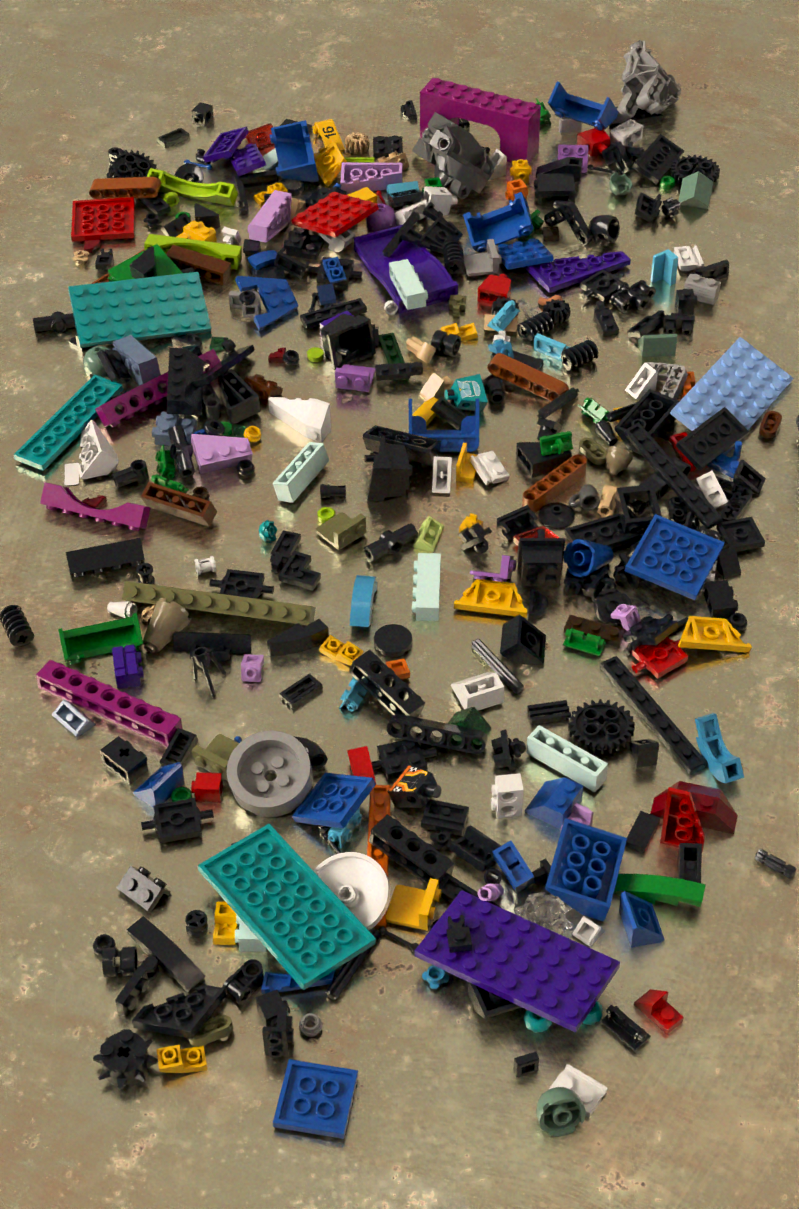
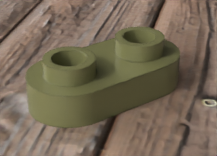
M592 438L580 440L579 451L597 465L606 463V449Z
M219 1015L207 1020L193 1039L188 1038L189 1043L192 1046H205L220 1038L227 1037L234 1029L232 1019L227 1015Z

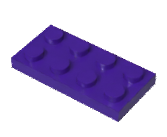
M247 126L221 133L203 156L204 162L210 161L213 163L221 158H231L248 134Z
M248 144L243 149H237L232 154V157L229 158L238 176L266 166L265 160L256 144Z

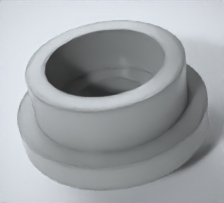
M313 1013L306 1014L299 1022V1029L305 1036H315L322 1029V1021Z

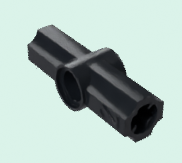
M57 311L51 316L33 318L35 333L52 330L56 333H63L66 329L76 328L73 313L64 314Z
M174 426L168 430L171 442L170 456L172 459H175L179 474L182 477H189L195 473L192 461L193 448L191 444L187 443L184 429L181 426Z
M412 523L394 532L387 530L381 534L379 540L364 547V553L370 562L389 552L396 554L402 549L404 544L417 538L418 532Z

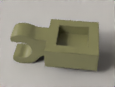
M450 295L449 310H453V317H459L460 310L465 311L467 296Z

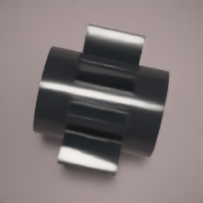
M673 197L663 201L664 205H662L661 210L664 215H669V218L679 214L678 210H680L681 205L677 199L673 200Z

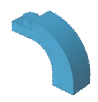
M356 576L351 601L350 626L369 627L371 625L373 597L378 585L375 576Z
M711 713L695 718L699 736L696 737L702 757L708 763L707 767L712 775L725 784L744 778L740 758L733 756L723 742L717 714Z

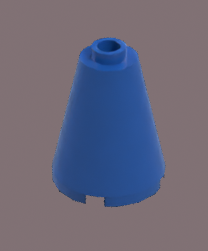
M584 539L574 540L566 546L564 551V563H567L569 568L567 570L577 577L587 576L609 564L613 559V551L609 546Z

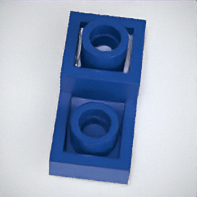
M275 250L259 252L248 257L247 260L256 270L266 265L275 266L274 262L277 252Z
M338 257L322 260L325 273L331 284L346 281V276Z

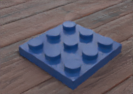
M535 238L525 242L516 241L513 244L498 245L502 263L508 270L554 261L551 252Z
M325 772L292 817L298 823L343 829L365 798L370 794L376 783L370 777Z
M289 1059L273 1119V1127L344 1139L357 1084L358 1070Z

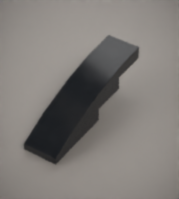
M144 916L126 929V932L148 957L155 956L161 968L170 978L174 977L187 993L205 978L203 972L192 960Z

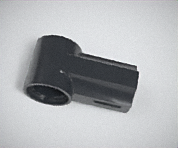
M135 460L129 468L113 473L112 478L116 487L120 488L133 482L145 483L148 481L149 474L146 462L144 460Z

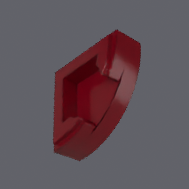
M100 239L84 241V251L92 253V250L98 249L101 246Z
M279 348L273 354L270 353L268 362L285 363L283 355L286 352V348Z
M97 495V497L91 499L88 497L82 502L100 510L107 502L106 496Z

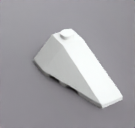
M269 397V413L306 438L322 443L331 431L330 403L313 398L309 400H302L301 398L289 400L282 397Z
M91 419L81 432L80 447L83 450L79 454V459L82 460V464L78 465V471L82 479L108 475L111 470L117 467L119 461L116 452L97 424Z

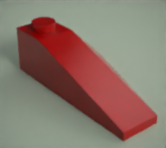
M668 787L660 843L678 848L679 843L702 844L703 852L705 835L691 793Z

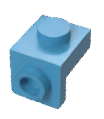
M497 339L493 341V344L488 345L490 352L502 353L514 359L511 342Z

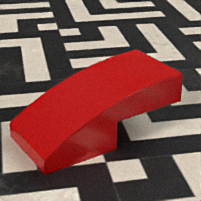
M364 746L347 750L352 775L370 777L376 783L368 747Z

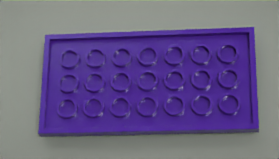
M462 890L414 951L415 957L575 1033L620 968V961L487 901H482L478 897ZM460 915H463L465 927H469L472 950L450 953L446 929H449L448 916H451L452 921L457 923L460 921Z

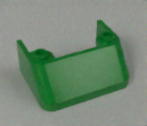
M134 613L132 617L65 631L62 628L58 629L64 660L69 662L70 665L81 663V659L112 653L113 647H125L126 645L134 644L136 651H139V647L143 646L137 613Z

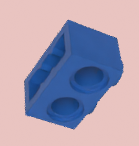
M511 840L492 851L495 861L516 894L535 883L534 875Z

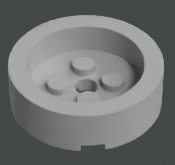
M262 731L250 735L235 747L228 760L227 779L235 800L244 810H248L260 817H278L292 812L304 801L312 787L313 770L308 753L299 740L281 731ZM269 772L277 775L275 780H266Z

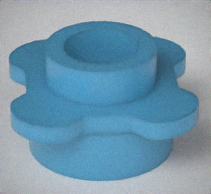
M432 965L427 969V972H423L422 979L430 984L431 989H438L439 985L449 981V975L445 974L444 970Z

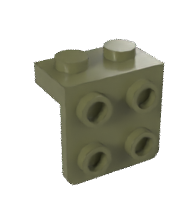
M339 513L318 526L316 533L337 550H340L367 533L366 517L363 514H359L351 519L345 513Z
M218 734L206 749L196 744L192 749L195 765L211 773H222V779L228 781V760L239 743L222 734Z

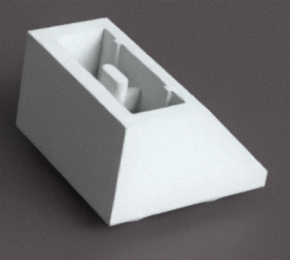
M486 672L451 684L453 691L467 714L504 703V685L497 673Z

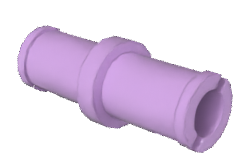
M490 883L478 890V897L482 901H494L503 895L504 890L500 884Z

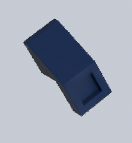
M333 284L316 286L320 305H324V308L333 306V303H337Z

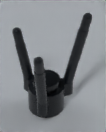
M199 647L191 655L194 679L197 680L198 665L200 668H203L212 697L215 698L216 694L207 666L210 665L212 660L223 675H226V672L213 655L212 649L208 650L206 647Z

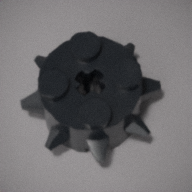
M123 1029L106 1038V1041L101 1045L100 1054L93 1057V1060L102 1064L103 1072L98 1079L107 1078L109 1082L118 1086L119 1089H123L128 1084L129 1087H132L140 1082H145L149 1066L158 1063V1059L148 1053V1047L153 1041L151 1039L144 1041L141 1036L133 1033L130 1029Z

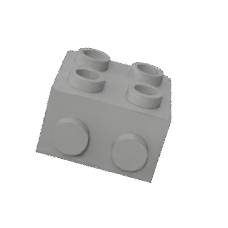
M487 239V253L464 255L465 270L468 276L499 273V264L502 263V259L494 239Z

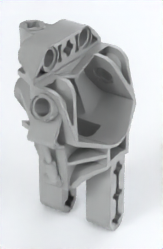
M639 40L630 45L631 50L623 56L627 64L621 76L624 82L621 92L624 97L617 108L619 113L616 120L619 123H624L632 118L638 107L651 115L654 113L659 114L677 102L681 94V84H677L671 74L667 75L665 70L651 55L652 50L646 48L645 41Z

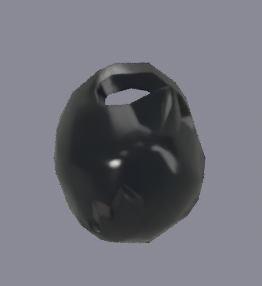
M612 215L595 216L590 221L588 227L595 244L600 240L615 243L619 236V221Z

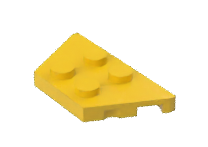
M335 143L318 149L319 152L314 154L317 172L327 187L331 185L340 173L342 163H347Z
M476 579L472 586L463 592V596L459 600L454 601V609L508 616L521 615L527 618V609L522 604V598L517 593L518 589L515 583Z
M689 616L678 647L745 653H750L752 648L750 643L745 644L740 639L741 634L732 627L727 619Z

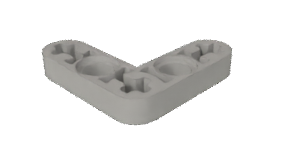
M647 362L648 365L658 372L657 380L666 381L661 394L677 400L688 376L685 367L677 364ZM668 370L667 373L660 374L661 371ZM677 385L676 388L669 389L670 386Z

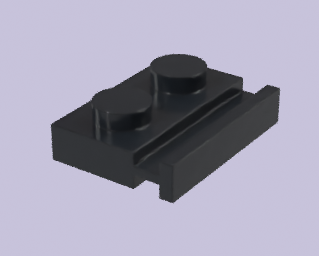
M100 350L97 353L111 382L115 380L116 382H128L132 379L117 350Z
M430 799L425 807L421 828L440 832L447 830L451 834L462 836L469 814V807Z

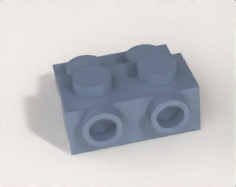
M161 412V415L156 417L157 427L152 428V437L155 438V445L171 446L168 430L174 426H181L184 429L187 443L191 444V434L196 430L197 420L179 418V414Z

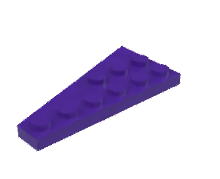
M623 251L603 253V256L598 257L587 255V258L581 259L579 256L554 259V262L531 265L524 268L551 293L582 282L602 269L606 272H611L628 266L631 263V259Z

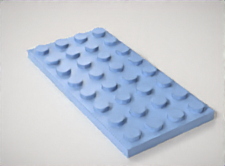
M739 337L679 401L670 414L693 431L722 408L726 407L749 430L794 378L743 338ZM732 446L730 449H728V450H727L726 452H724L723 454H724V455H727V454L732 450V448H733L734 446Z

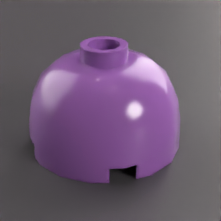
M378 204L379 210L366 217L367 228L372 232L397 226L393 208L385 204Z

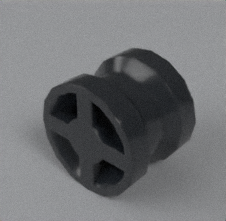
M193 910L186 915V932L192 938L203 937L208 931V919L203 911Z

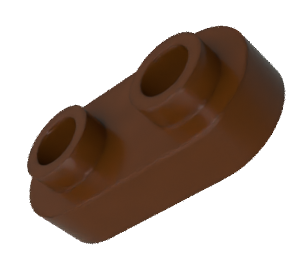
M776 411L766 412L760 425L759 434L766 439L775 437L781 425L782 415Z

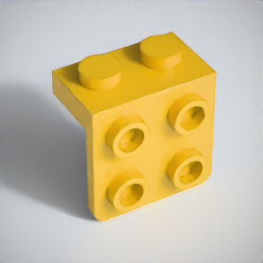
M430 878L426 890L396 885L386 914L387 922L428 931L430 922L434 920L436 915V902L439 903L442 890L438 889L439 880Z

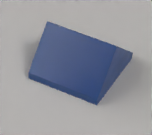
M178 762L160 767L133 794L151 807L165 803L171 797L174 789L185 784L181 763Z
M626 891L622 892L619 913L631 948L663 942L665 939L652 903Z

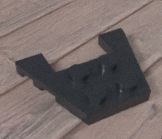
M430 202L422 214L435 222L424 235L408 227L402 234L401 239L444 254L443 247L450 241L458 243L463 234L450 221L447 222L443 218L444 214L441 211H437L434 208L435 205Z

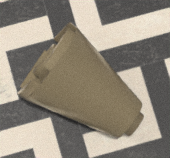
M166 598L158 600L143 639L146 651L150 653L160 652L173 639L175 631L181 632L192 619L188 618V611L174 601H171V603L165 602Z

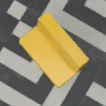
M464 442L456 464V481L473 484L477 471L469 460L472 455L475 457L478 454L467 453V443Z

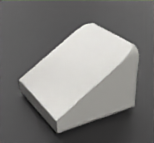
M583 916L572 935L591 947L605 930Z

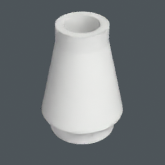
M132 601L110 602L107 610L109 613L122 618H128L137 613L138 608Z

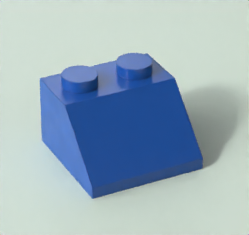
M566 777L546 781L525 809V813L561 829L564 819H568L573 813L574 804L582 802L583 785Z

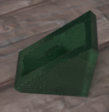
M475 707L457 711L448 722V724L481 730L486 735L491 731V726ZM473 739L477 742L482 743V741L479 739Z

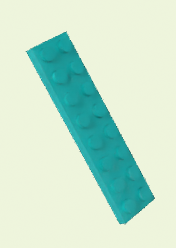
M94 375L14 454V459L44 471L84 430L91 419L94 420L98 416L95 409L110 401L111 396L118 395L124 390L123 384L111 382L109 379Z

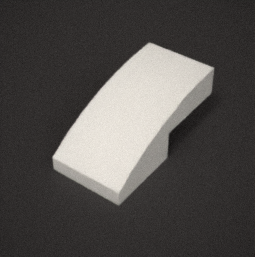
M713 470L696 478L705 498L714 508L728 503Z

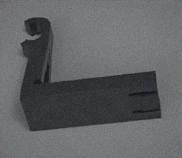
M276 170L235 176V186L239 193L237 207H244V209H239V215L243 216L249 212L244 190L265 188L274 183H279Z

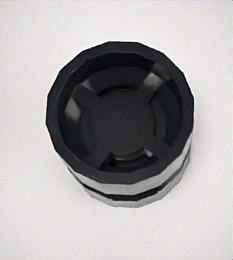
M436 330L431 340V346L436 348L435 352H444L445 355L451 357L457 355L461 345L460 336L448 335L447 332Z
M136 946L123 947L122 950H118L117 947L103 948L102 969L104 977H117L119 973H122L124 977L134 974L138 968ZM116 957H120V967H116Z

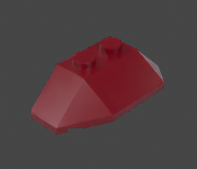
M678 781L671 786V788L691 793L702 828L734 834L738 815L721 789ZM668 789L654 797L651 815L664 819Z

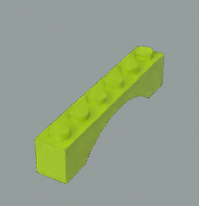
M150 168L147 177L160 179L162 183L159 189L160 193L175 192L181 197L234 207L239 194L235 185L230 183H196L178 178L163 170Z
M149 234L144 243V250L158 244L165 253L168 252L172 245L183 247L230 262L231 269L238 270L242 260V246L155 234Z

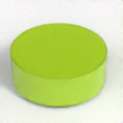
M168 192L163 197V200L170 207H175L179 203L178 194L175 192Z
M318 347L310 348L307 351V359L314 363L320 362L324 359V351Z
M323 507L317 512L318 521L322 524L336 516L335 510L330 507Z

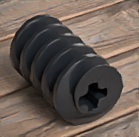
M456 241L446 243L443 247L445 269L452 275L460 274L465 269L463 248Z
M543 311L525 320L523 323H519L517 326L518 335L523 340L527 339L528 341H533L537 333L543 335L554 329L552 318L547 311Z
M586 340L563 350L561 361L564 368L570 371L572 368H577V366H581L583 363L586 364L588 361H593L594 358H598V348L593 341Z
M9 605L1 611L0 622L12 645L17 647L26 646L33 641L34 633L29 626L27 618L24 616V612L21 610L22 608L18 605Z

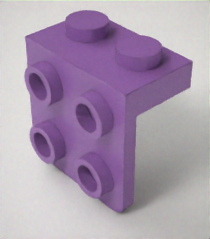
M558 144V160L566 157L583 158L582 174H586L588 170V145Z
M344 364L342 368H336L335 387L369 392L375 375V368Z
M502 555L500 573L470 570V574L474 575V579L487 580L488 577H493V581L506 582V579H511L512 572L516 570V560H514V556Z

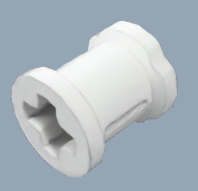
M213 555L207 559H194L197 575L208 571L216 572Z

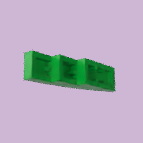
M618 874L613 894L621 896V893L626 891L652 903V905L657 900L675 906L680 901L701 907L706 884L659 875Z

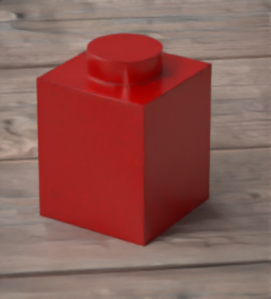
M197 772L196 780L192 781L191 793H195L196 802L221 803L223 791L222 773Z

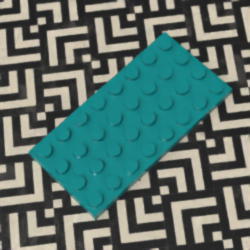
M198 272L68 286L80 348L113 344V341L130 335L139 341L186 335V333L211 332L212 329Z
M270 824L265 825L198 865V871L303 990L376 944V938Z

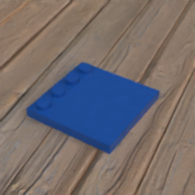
M655 514L625 566V571L696 600L725 542Z

